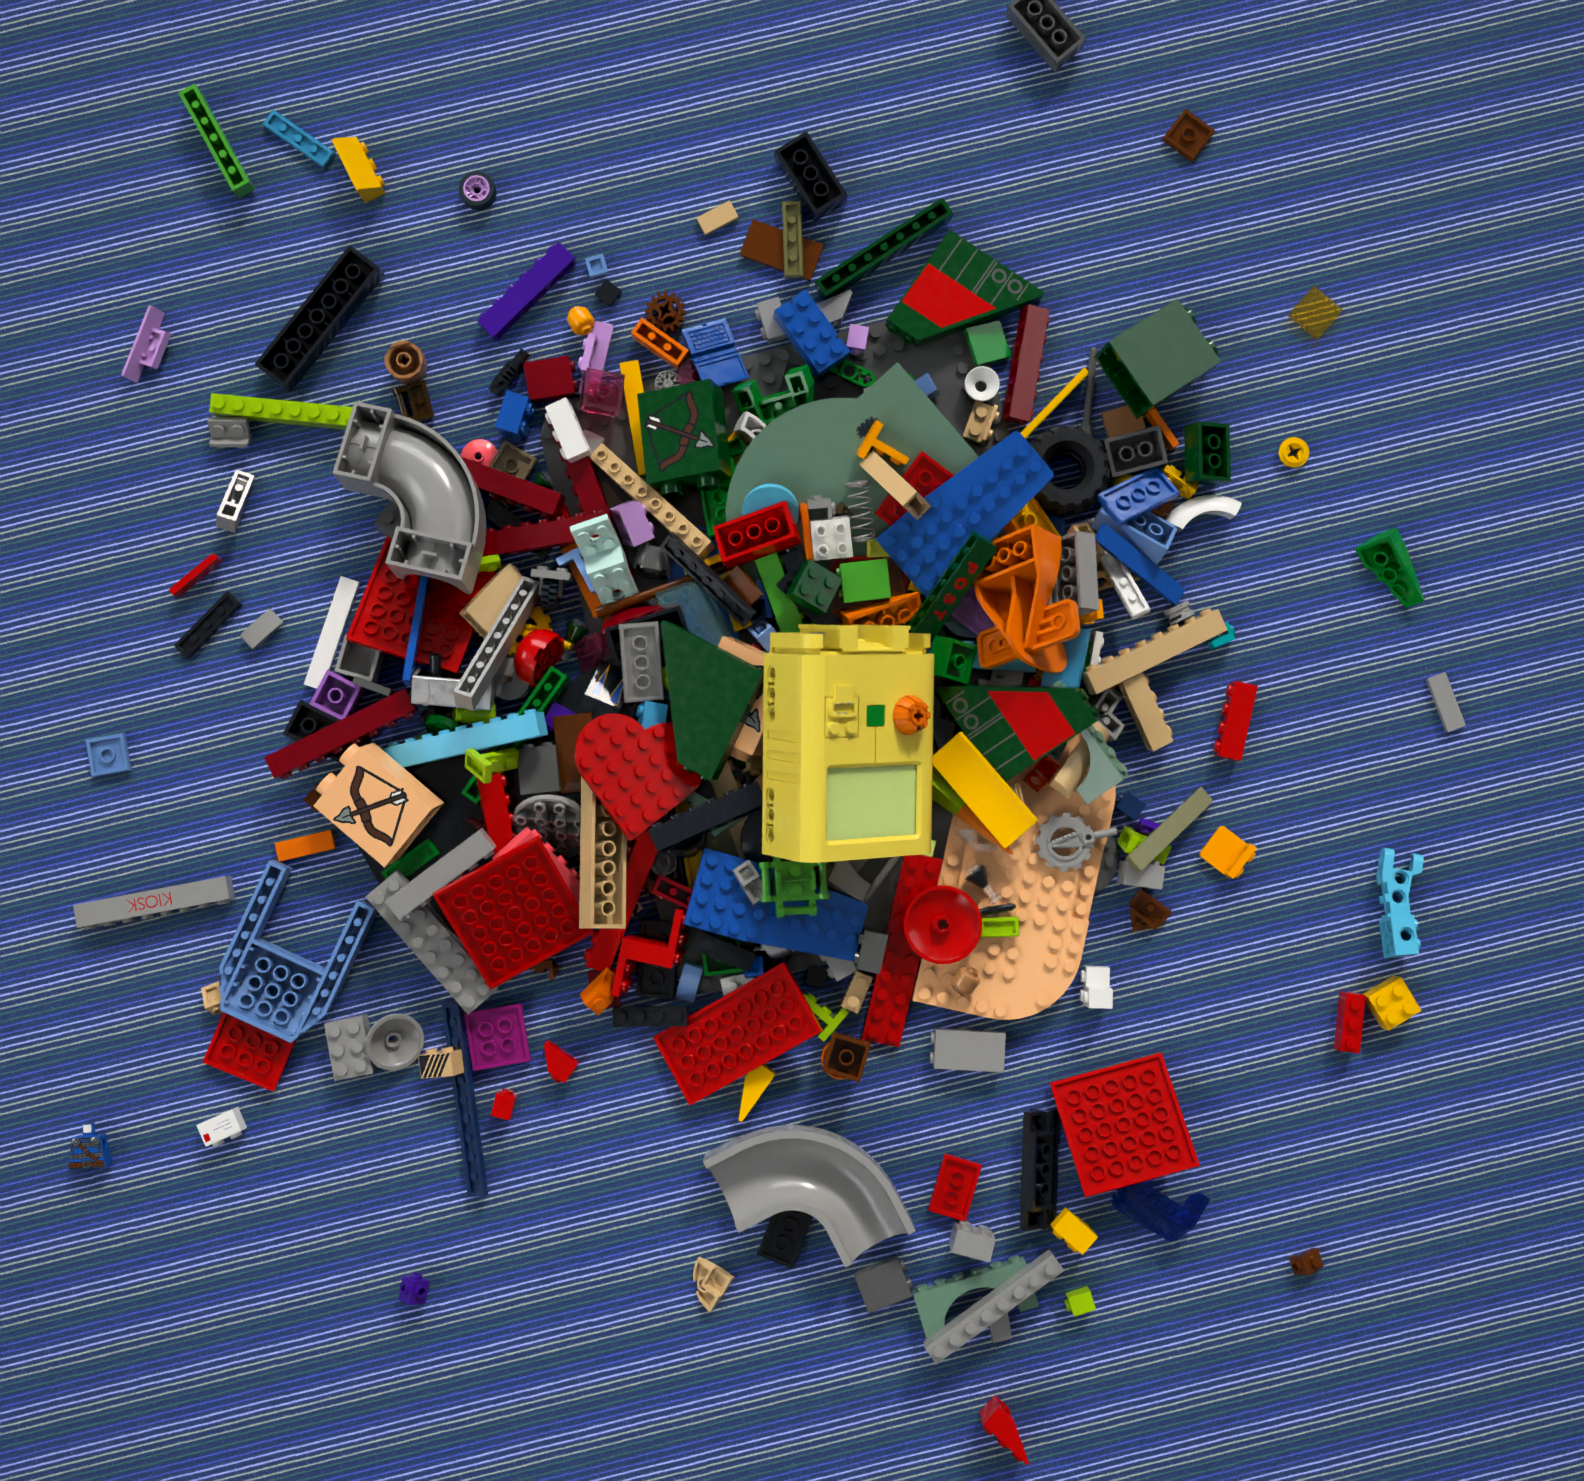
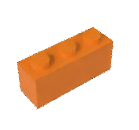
M641 318L631 331L632 338L678 371L690 356L688 349L644 318Z

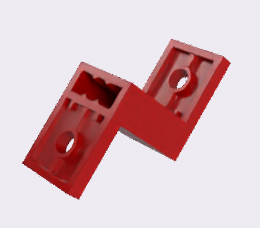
M683 907L675 909L669 942L635 934L622 938L612 996L619 997L627 993L628 990H631L633 984L631 974L632 971H635L637 961L670 969L683 962L685 957L683 946L684 943H687L689 932H686L687 925H683L687 909Z

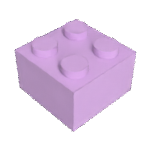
M628 500L609 509L624 545L635 547L655 538L653 532H655L654 527L646 518L647 510L643 503Z

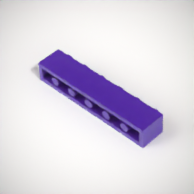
M560 242L556 245H551L547 249V253L542 258L539 257L529 271L526 270L520 275V280L517 283L511 284L502 297L494 300L493 306L488 311L485 310L479 315L477 322L495 342L577 264L575 257Z

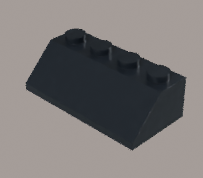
M680 605L620 623L658 621L661 652L664 651L661 630L662 620L670 621L688 631ZM619 624L604 629L616 665L618 666L621 665Z

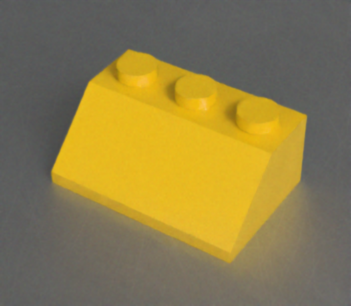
M357 137L332 139L344 167L363 201L367 203L386 194L383 189L386 185L381 175L377 176L374 171L377 167L373 159H368L366 155L369 151L365 143H360Z

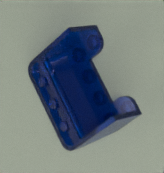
M1153 1180L1115 1190L1111 1203L1117 1211L1170 1242L1179 1240L1195 1227L1210 1201L1204 1193L1195 1192L1188 1196L1182 1206L1150 1187Z

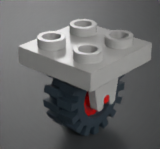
M537 566V569L531 568V577L540 579L538 595L541 596V609L558 611L560 598H563L565 582L574 583V575L565 568H556V571H551V568L546 566Z

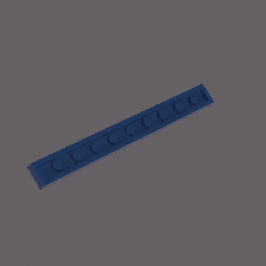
M457 1002L442 1004L447 1047H453V1050L461 1049L464 1073L452 1076L467 1193L468 1197L488 1195L464 1012Z

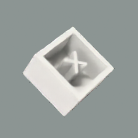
M847 515L832 517V519L819 518L809 520L814 561L853 557L850 520Z

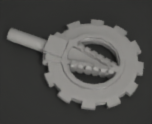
M1062 813V816L1059 817L1053 815L1048 818L1049 822L1046 824L1042 823L1038 829L1041 832L1039 837L1036 836V844H1039L1040 851L1037 852L1041 859L1044 857L1048 861L1046 865L1054 868V866L1060 867L1059 871H1068V868L1071 867L1078 869L1082 866L1081 863L1084 860L1088 861L1092 854L1089 852L1091 847L1094 848L1095 839L1117 835L1116 827L1093 832L1089 825L1085 826L1083 823L1084 819L1076 816V818L1071 817V813ZM1069 828L1073 830V832L1051 841L1053 833L1058 829ZM1052 848L1078 849L1070 856H1061Z

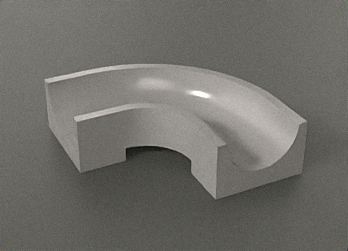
M355 401L333 474L345 490L385 498L398 505L401 524L400 527L396 526L385 564L397 578L405 579V576L409 574L427 576L447 582L464 593L472 594L485 547L486 514L479 488L466 464L446 439L426 425L411 418L395 414L392 409Z
M803 1125L767 1127L742 1137L738 1136L705 1153L703 1163L719 1184L739 1233L779 1212L790 1210L805 1212L816 1218L824 1226L846 1268L852 1265L853 1261L861 1253L873 1245L898 1234L906 1233L910 1235L916 1231L896 1187H894L882 1167L858 1145L828 1130Z

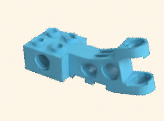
M1383 847L1379 856L1376 879L1377 885L1382 887L1383 896H1379V902L1384 904L1385 915H1381L1382 919L1379 920L1384 959L1417 955L1421 949V943L1417 939L1416 932L1418 930V922L1414 915H1411L1408 896L1412 876L1422 873L1424 858L1423 855L1412 853L1410 855L1412 857L1408 871L1393 868L1395 851L1394 849ZM1396 875H1399L1401 877V884L1396 882ZM1393 893L1398 895V903L1394 902L1392 898Z

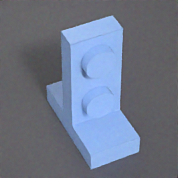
M578 547L556 558L561 568L575 561L593 595L596 593L587 575L584 559H582L583 556Z

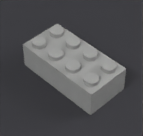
M1075 531L1062 536L1061 562L1054 587L1055 603L1065 599L1075 601L1078 605L1079 616L1099 610L1095 534Z

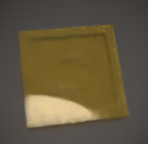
M1313 286L1288 316L1317 340L1342 312V309L1317 287Z

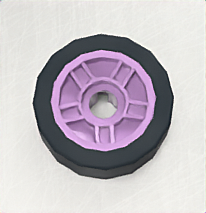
M481 171L469 172L464 175L459 184V194L465 205L470 209L477 211L485 210L494 203L497 194L496 187L490 176ZM475 189L481 190V192L475 193Z

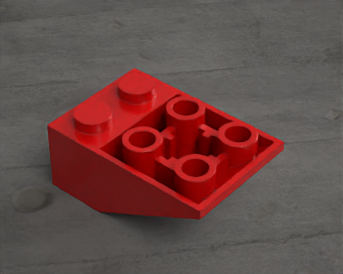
M994 1395L979 1412L983 1429L989 1435L994 1434L998 1438V1443L1004 1449L1008 1447L1013 1452L1012 1456L1018 1462L1023 1461L1028 1465L1029 1461L1010 1408Z

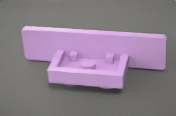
M149 305L121 374L123 377L136 383L139 381L144 366L158 369L171 336L170 333L159 330L165 313Z
M596 321L593 332L588 333L587 339L585 338L583 341L582 349L584 354L583 357L580 356L578 368H580L582 373L578 391L580 395L594 398L598 395L614 329L612 324Z

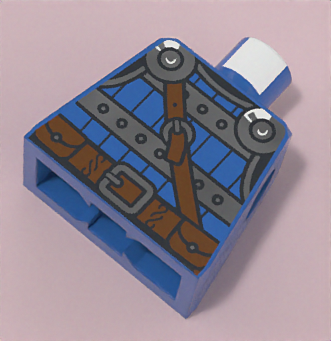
M95 1123L82 1124L83 1135L75 1136L71 1140L68 1170L105 1168L111 1165L112 1157L106 1133L95 1134Z

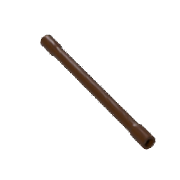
M723 563L710 567L716 574L734 569H729ZM690 575L618 601L595 607L598 618H602L621 609L696 583V581Z

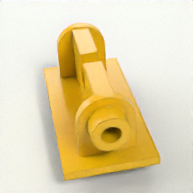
M1166 465L1163 469V473L1180 492V496L1189 500L1197 491L1199 486L1194 483H1186L1185 476L1183 479H1180L1179 477L1182 472L1172 465Z

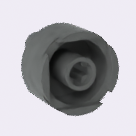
M644 542L636 547L632 571L636 573V570L640 571V576L662 579V576H666V579H668L673 559L660 546L656 547L652 546L651 543Z

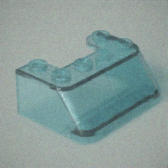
M696 581L682 583L655 593L659 605L664 609L680 605L689 632L716 646L719 645L722 636L733 638L722 606Z

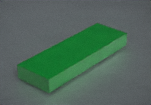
M428 838L381 873L387 879L396 870L400 869L408 878L440 855V852L431 839Z

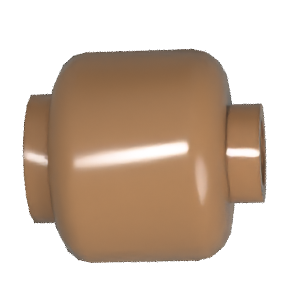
M972 966L968 968L960 967L951 978L953 990L961 996L972 994L980 984L979 972Z

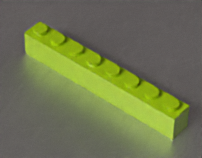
M211 393L209 412L215 417H247L250 421L346 430L353 407Z

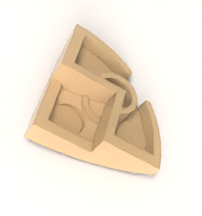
M698 1257L693 1270V1281L697 1280V1287L699 1289L696 1291V1294L702 1305L709 1312H712L730 1286L734 1276L718 1265Z

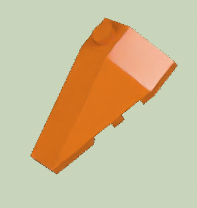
M913 592L857 604L840 610L843 625H900L909 621L922 603L919 592Z

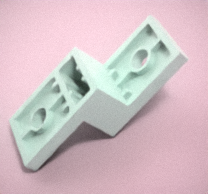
M607 514L570 526L571 533L584 558L587 575L602 605L640 593L629 571L625 552ZM595 534H598V535H599V536L596 537V538H592V537H591L592 535H595Z

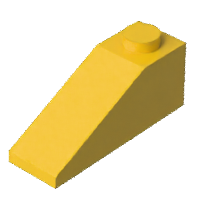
M765 1064L745 1075L739 1113L740 1122L744 1120L776 1074L774 1070Z

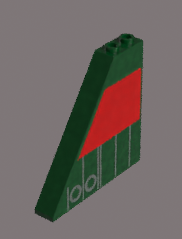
M949 230L888 316L885 326L892 334L901 336L907 344H913L918 347L966 328L1018 311L1028 304H1037L1041 301L1045 292Z
M940 685L934 688L970 742L1005 782L1100 720L1098 717L1100 713L1094 705L1091 706L1087 701L1089 698L1087 693L1076 686Z

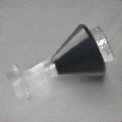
M975 863L965 871L967 875L965 879L981 887L990 897L988 903L991 902L994 905L1002 899L1001 893L996 894L988 884L984 865L979 866L978 863Z

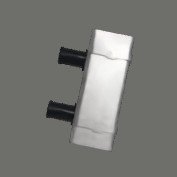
M430 653L429 669L417 668L412 676L411 704L462 708L455 705L453 691L464 672H459L458 675L442 671V654ZM471 656V657L468 658L469 664H470V662L472 661V659H473L474 656ZM496 675L493 677L475 710H490L495 699Z

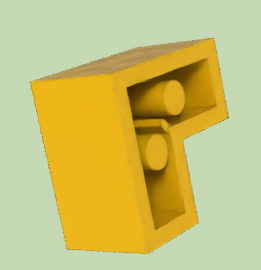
M1066 1207L1050 1224L1054 1229L1052 1233L1060 1240L1064 1238V1242L1074 1253L1079 1251L1083 1255L1098 1238L1089 1225L1078 1216H1075Z

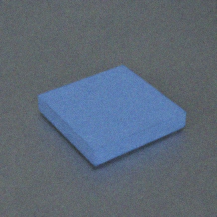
M125 733L85 740L91 777L132 771Z

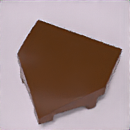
M1140 888L1129 902L1133 932L1146 929L1155 930L1172 913L1169 908L1143 888Z

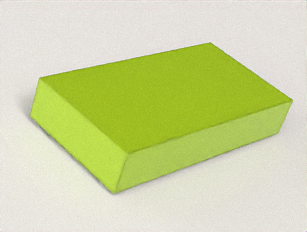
M1018 916L982 918L980 938L1019 936Z

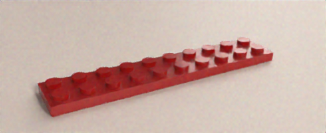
M926 855L903 856L886 929L888 939L881 971L875 977L861 1037L864 1040L900 1047L920 961V956L912 950L906 940L903 928L904 915L909 903L918 893L929 887L937 886L943 859Z

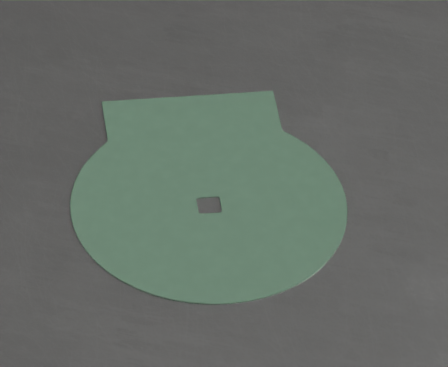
M897 362L857 399L830 398L806 403L789 410L768 424L752 440L737 463L727 494L726 522L742 517V506L745 497L752 489L763 484H778L787 488L795 496L798 505L799 503H806V500L811 499L810 496L822 495V498H830L831 502L835 503V507L843 502L848 508V506L861 504L870 499L846 498L847 496L869 489L846 488L845 483L869 480L870 484L865 486L871 490L857 496L869 497L872 500L867 504L857 507L872 508L873 511L860 517L872 518L874 522L860 528H872L875 530V537L880 536L890 525L875 515L874 512L889 493L859 465L863 458L856 455L865 436L859 438L860 435H857L859 430L856 432L857 427H860L862 422L865 424V420L867 418L870 420V417H873V419L877 418L879 422L884 424L876 439L910 458L906 465L901 463L899 466L890 461L891 456L884 453L883 456L878 454L900 476L904 474L921 450L953 475L968 466L979 456ZM871 446L867 455L873 450L874 446ZM826 508L808 509L809 520L827 518ZM849 509L854 516L871 511L869 509ZM799 516L796 525H797L798 532H799L800 539H801V542H802V543H801V544H798V545H795V548H797V547L800 548L801 553H802V556H803V559H804V561H805L804 547H803V539H802V532H801V524H800V516ZM851 519L850 528L867 524L872 520ZM860 529L851 530V538L854 536L866 535L872 533L873 531ZM866 541L852 542L853 556H867ZM784 550L777 552V555L783 553ZM829 559L814 561L830 571ZM754 561L741 565L753 581L760 580ZM785 565L782 566L784 574L787 573ZM803 613L805 620L802 623L809 624L810 618Z

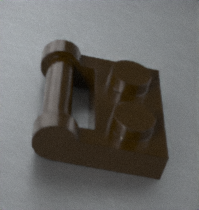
M425 380L392 389L393 395L396 396L401 416L418 422L435 418ZM405 393L409 395L414 414L412 417H409L403 396Z

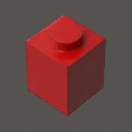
M503 1088L502 1091L499 1090L496 1093L490 1116L510 1120L513 1116L518 1095L513 1094L514 1091Z

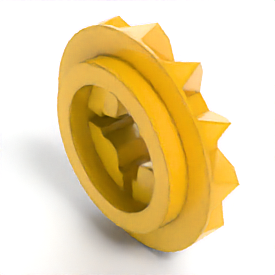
M1297 437L1284 440L1278 451L1280 461L1285 466L1292 468L1302 466L1309 457L1308 445ZM1290 448L1292 450L1300 449L1296 453V458L1294 456H1287L1291 452Z

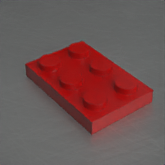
M944 1153L928 1211L966 1222L982 1164Z

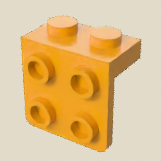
M1220 826L1200 851L1199 855L1227 878L1234 879L1243 873V866L1246 862L1249 863L1255 857L1256 853L1254 852L1257 848L1251 843H1245L1226 827Z

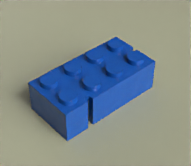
M806 289L793 297L791 303L787 301L774 310V320L804 362L808 364L809 369L817 379L849 357L850 350L841 338L837 339L838 333Z

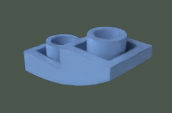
M688 961L685 962L675 995L676 998L694 1003L704 969L703 966Z

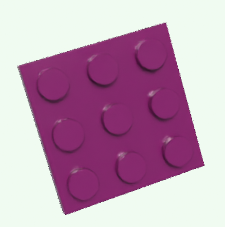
M522 1003L472 1011L470 1014L464 1013L473 1071L531 1061Z

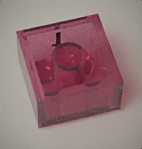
M587 368L583 373L579 411L617 417L621 412L625 375Z

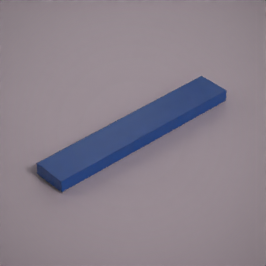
M1102 524L1095 535V543L1169 603L1177 605L1186 589L1108 525Z
M420 575L402 677L405 686L411 687L431 577Z

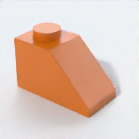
M606 968L579 994L584 1004L598 1016L614 999L611 993L615 974L609 968Z

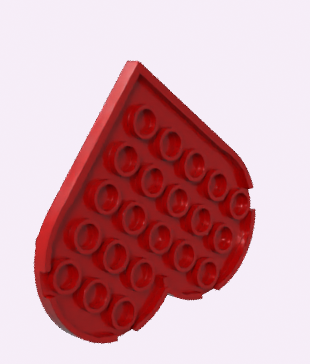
M605 714L588 722L576 739L574 759L578 772L629 841L633 840L692 794L703 780L699 777V773L686 771L682 768L683 765L677 762L673 723H659L644 729L639 722L626 715Z

